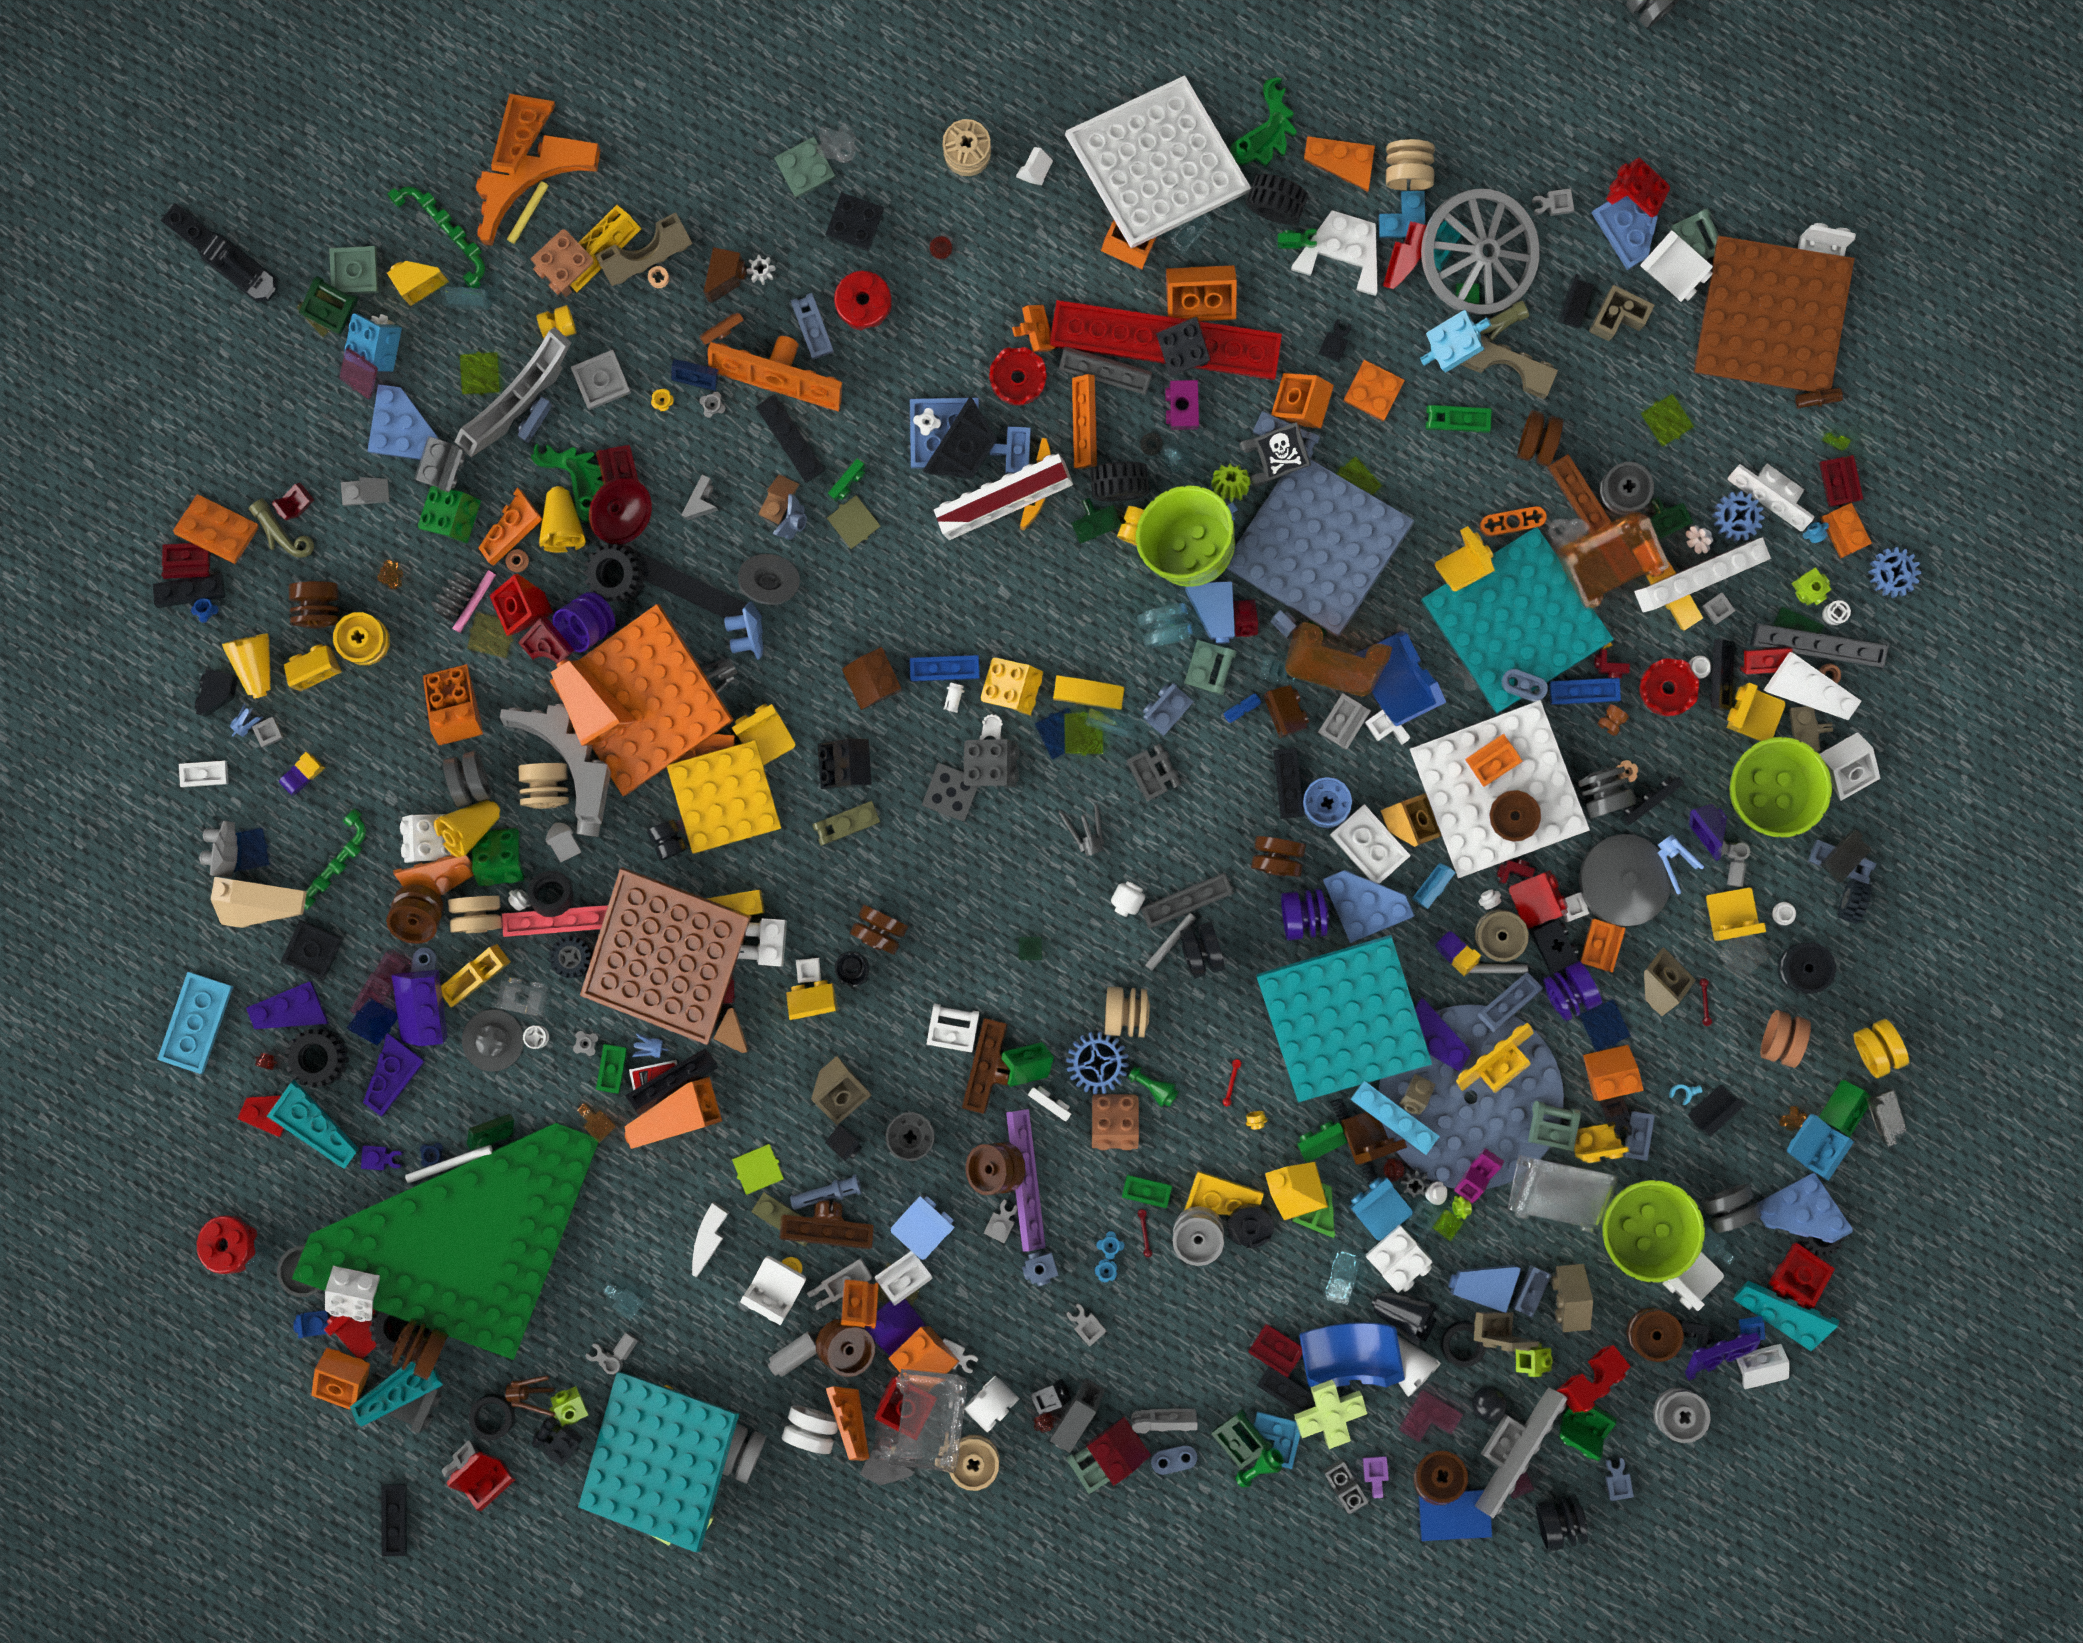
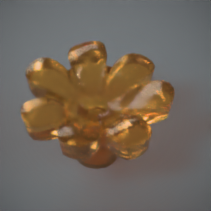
M390 559L384 561V566L380 568V573L377 575L378 580L382 584H388L390 589L401 587L402 581L399 578L403 577V571L397 570L398 563L396 561L392 562Z
M1792 1106L1789 1108L1790 1114L1781 1116L1779 1120V1125L1786 1126L1788 1131H1793L1794 1127L1800 1130L1803 1122L1808 1118L1805 1113L1799 1114V1107Z

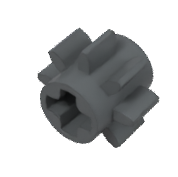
M1418 1167L1412 1171L1407 1169V1177H1401V1183L1405 1185L1403 1192L1411 1193L1413 1198L1420 1193L1424 1196V1187H1430V1181L1425 1180L1428 1177V1173L1424 1172L1421 1174ZM1414 1180L1418 1181L1417 1185L1413 1184Z

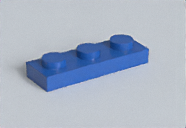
M979 655L910 658L911 682L980 679Z
M1620 678L1549 682L1550 705L1621 701Z

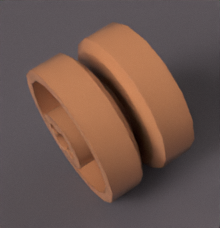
M1775 1010L1767 1023L1760 1051L1761 1058L1773 1062L1780 1058L1782 1065L1796 1068L1807 1048L1811 1031L1810 1020L1799 1016L1791 1020L1789 1013Z

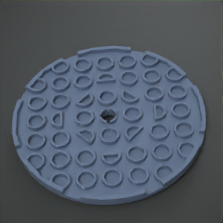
M1456 1005L1435 1011L1471 1051L1460 1072L1430 1056L1432 1065L1379 1080L1378 1091L1398 1106L1405 1096L1414 1074L1436 1084L1428 1105L1420 1115L1409 1114L1440 1137L1427 1155L1423 1154L1406 1140L1407 1148L1396 1152L1413 1170L1418 1167L1421 1174L1424 1172L1428 1173L1427 1179L1433 1182H1442L1443 1186L1450 1188L1456 1187L1469 1166L1485 1148L1504 1161L1500 1170L1490 1179L1486 1189L1509 1183L1525 1174L1540 1161L1550 1147L1528 1142L1534 1102L1541 1101L1545 1105L1563 1109V1083L1558 1065L1551 1050L1534 1029H1532L1533 1035L1517 1047L1530 1061L1531 1065L1499 1091L1494 1093L1481 1077L1464 1091L1458 1087L1456 1080L1461 1072L1471 1069L1481 1056L1492 1052L1498 1042L1508 1039L1518 1026L1526 1024L1513 1015L1493 1033L1478 1017L1479 1012L1486 1007L1483 1005ZM1472 1090L1477 1094V1100L1473 1104H1468L1464 1099L1467 1091ZM1544 1114L1543 1121L1560 1124L1561 1118ZM1383 1124L1388 1138L1394 1137L1395 1141L1403 1139Z

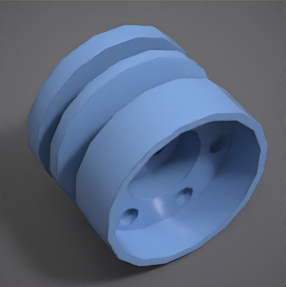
M1330 777L1317 779L1305 791L1303 800L1304 812L1309 821L1316 826L1327 829L1337 827L1350 814L1352 805L1351 793L1347 786L1338 779ZM1324 798H1327L1328 801L1333 800L1334 803L1331 804V809L1328 810L1327 807L1322 808L1321 805L1324 802Z

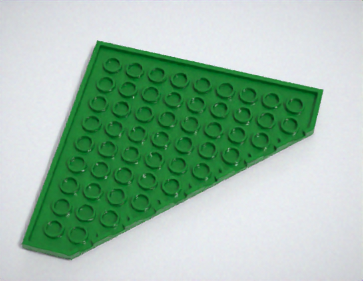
M555 1123L493 1151L492 1154L479 1157L309 1235L292 1279L325 1291L333 1266L379 1275L380 1280L373 1300V1309L410 1322L411 1318L417 1320L416 1325L421 1326L424 1323L427 1329H438L447 1333L449 1337L514 1360L600 1139Z

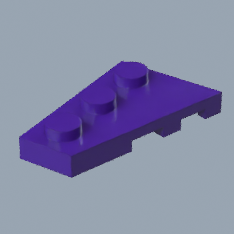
M312 981L246 1008L254 1029L329 1024Z
M1420 997L1415 1010L1430 1056L1460 1072L1471 1053L1470 1049L1423 997Z
M387 1033L383 1050L379 1055L378 1064L371 1078L363 1103L383 1117L424 1064L425 1060L390 1033Z
M1757 1332L1750 1335L1743 1333L1737 1336L1735 1340L1729 1342L1723 1340L1716 1343L1714 1347L1708 1349L1702 1347L1694 1351L1685 1371L1688 1381L1696 1378L1695 1374L1705 1368L1707 1372L1716 1369V1366L1720 1365L1725 1359L1727 1362H1731L1755 1351L1761 1341Z

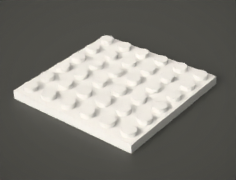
M1185 76L1066 130L1065 133L1130 248L1136 247L1249 193L1251 189Z
M1541 700L1410 749L1458 878L1589 831ZM1502 734H1505L1523 762L1483 787L1465 759ZM1519 790L1528 793L1536 800L1540 807L1541 821L1538 829L1531 837L1523 841L1513 842L1503 839L1495 833L1490 824L1489 813L1492 803L1499 795L1507 791ZM1517 811L1512 812L1511 819L1518 820L1520 814Z

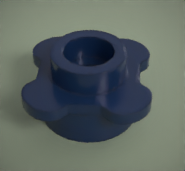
M435 1143L431 1146L423 1144L420 1147L421 1164L424 1167L444 1161L441 1152L443 1150L442 1144Z

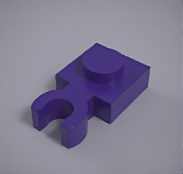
M363 1145L361 1169L385 1170L386 1164H389L392 1168H400L402 1164H396L393 1158L395 1155H403V1152L396 1150L387 1154V1147Z

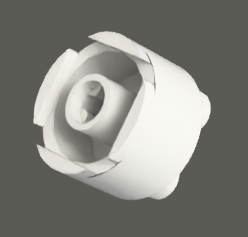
M994 1376L969 1401L964 1409L986 1432H989L997 1423L995 1419L1001 1421L1009 1412L1007 1407L1011 1408L1019 1400V1397L1006 1384Z

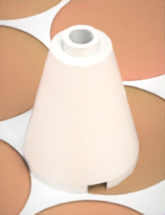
M1398 1336L1405 1380L1399 1382V1385L1409 1397L1427 1380L1431 1372L1434 1373L1441 1363Z

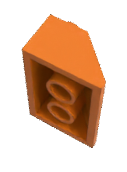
M1234 265L1166 269L1168 317L1187 320L1197 317L1198 321L1236 319L1237 279Z

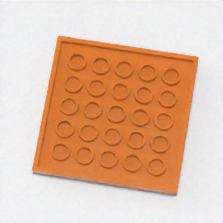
M660 604L650 608L579 659L582 665L637 720L600 744L592 745V749L599 760L608 765L611 771L610 777L622 796L628 795L665 769L667 765L678 760L734 720ZM551 679L552 686L561 698L554 679Z

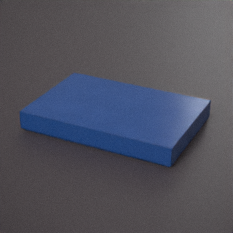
M1485 1489L1465 1490L1457 1500L1447 1505H1432L1425 1502L1419 1496L1421 1540L1492 1537L1491 1517L1475 1507Z

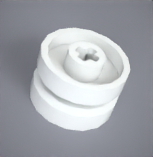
M791 1406L788 1419L795 1425H788L784 1428L782 1440L807 1451L830 1454L834 1441L828 1435L836 1434L838 1431L835 1417L808 1407Z

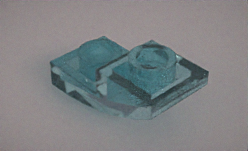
M1338 1251L1330 1270L1332 1276L1324 1293L1325 1300L1344 1305L1348 1304L1360 1264L1359 1256Z

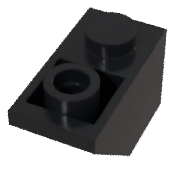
M206 669L205 674H202L200 679V687H202L200 696L195 701L196 714L207 717L232 701L236 691L238 676Z
M841 1123L825 1142L844 1161L849 1157L853 1160L863 1148L859 1145L862 1140Z

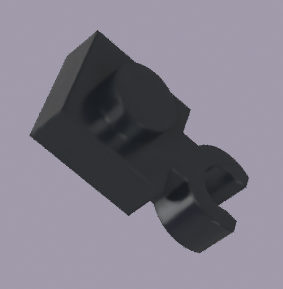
M1339 319L1336 320L1333 327L1335 333H1327L1318 353L1338 363L1348 344V340L1343 339V336L1348 335L1351 330V324H1348L1346 330H1340L1338 327Z
M1623 1097L1600 1103L1608 1127L1615 1125V1137L1621 1139L1619 1131L1622 1129L1627 1130L1629 1136H1631L1632 1126L1626 1122L1631 1120Z

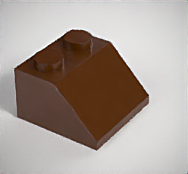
M713 247L703 291L708 302L713 303L740 286L741 279L745 280L747 266H745V261H743L739 252Z
M882 647L859 657L842 668L861 710L902 692Z
M1287 685L1265 693L1263 697L1279 739L1307 728L1306 723H1309L1305 710H1300L1298 702L1301 699L1296 688L1292 689L1291 685Z

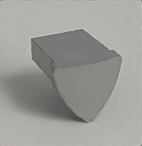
M554 823L547 833L546 842L548 845H551L560 862L581 853V849L573 836L572 829L564 823Z

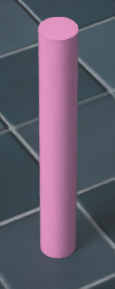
M489 570L487 571L452 629L461 633L496 574Z

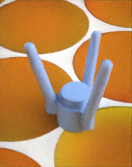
M1672 834L1658 844L1661 849L1658 854L1663 860L1676 893L1681 894L1667 856L1669 855L1672 859L1677 854H1680L1694 869L1698 867L1703 869L1704 865L1682 846Z

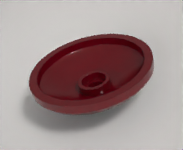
M619 477L608 481L596 492L590 505L589 521L593 532L598 538L609 544L621 545L634 540L644 531L650 520L652 512L650 494L643 484L632 478Z

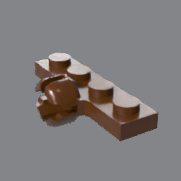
M984 1018L962 1105L963 1109L986 1114L993 1085L996 1083L1008 1085L1010 1074L1002 1073L1003 1069H1010L1001 1059V1050L1008 1024Z
M823 1200L815 1205L814 1216L811 1218L782 1215L779 1239L871 1249L874 1225L846 1222L842 1218L843 1206L839 1202L833 1201V1204H829V1200Z

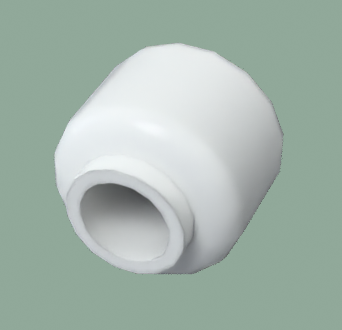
M1129 881L1126 884H1119L1111 898V903L1116 906L1114 911L1127 917L1128 913L1132 915L1137 914L1145 900V895L1142 893L1143 889Z

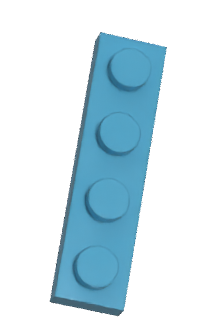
M1366 1081L1359 1086L1350 1099L1425 1155H1427L1440 1137Z

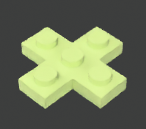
M1333 1380L1310 1387L1316 1407L1294 1414L1301 1437L1305 1438L1323 1431L1329 1449L1350 1442L1346 1422L1367 1414L1361 1392L1356 1391L1339 1398Z

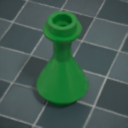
M1134 1067L1128 1076V1079L1131 1080L1130 1083L1136 1080L1150 1090L1160 1107L1164 1105L1170 1107L1179 1093L1175 1089L1176 1084L1153 1081L1140 1072L1141 1067Z
M1270 1448L1268 1451L1262 1449L1254 1467L1246 1472L1244 1470L1238 1471L1236 1475L1238 1485L1243 1488L1250 1487L1252 1484L1251 1480L1259 1474L1279 1473L1284 1463L1282 1454L1276 1448Z

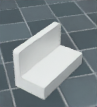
M1781 1344L1757 1349L1736 1359L1742 1373L1744 1389L1789 1378V1360Z

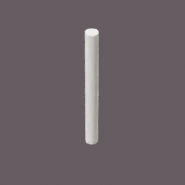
M488 1145L406 1174V1181L412 1183L468 1163L484 1155L492 1154V1146Z

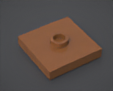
M735 312L699 335V338L705 345L717 337L721 340L732 333L730 329L744 319L740 313Z

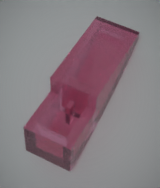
M393 949L385 952L376 970L369 976L350 1012L365 1022L371 1023L394 989L392 974L404 973L411 961Z

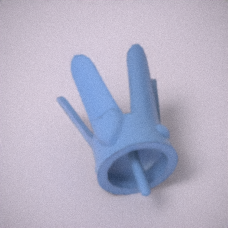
M244 703L238 717H235L230 724V727L235 731L232 736L237 733L244 737L248 730L264 717H255L248 722L253 708H246L244 710L246 706Z
M636 1033L637 1038L645 1043H634L635 1048L643 1050L634 1052L632 1057L654 1056L655 1058H660L661 1050L668 1051V1049L662 1048L663 1040L651 1039Z

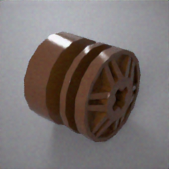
M308 581L288 585L289 600L300 603V606L289 609V613L300 615L291 617L290 625L309 629L337 625L339 617L330 614L338 613L339 608L328 605V603L339 599L337 583Z
M411 1318L410 1322L402 1329L394 1346L390 1365L396 1367L399 1358L402 1357L405 1359L402 1370H405L410 1362L415 1363L413 1374L428 1380L448 1334L434 1328L428 1337L424 1336L426 1326L424 1323H422L417 1333L413 1331L417 1320Z

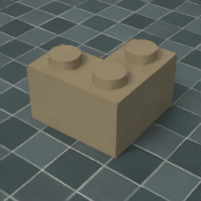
M1613 285L1608 291L1589 332L1610 341L1620 323L1640 331L1645 326L1655 305Z
M1584 1264L1556 1266L1555 1276H1552L1553 1290L1558 1292L1556 1295L1558 1309H1555L1556 1322L1561 1323L1563 1332L1591 1330L1593 1297Z

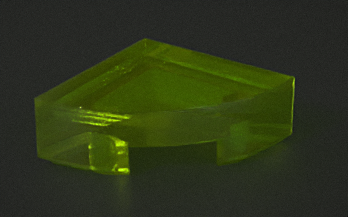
M1826 433L1822 441L1840 451L1846 449L1851 442L1850 439L1842 435L1838 439L1832 433Z

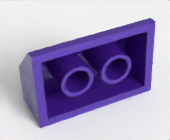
M439 970L392 974L401 1042L417 1046L443 1044L448 1036Z

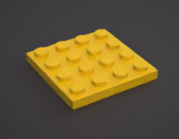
M756 740L667 765L692 854L782 828Z

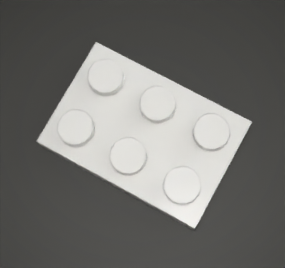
M1365 804L1330 834L1332 839L1366 877L1379 884L1411 856Z

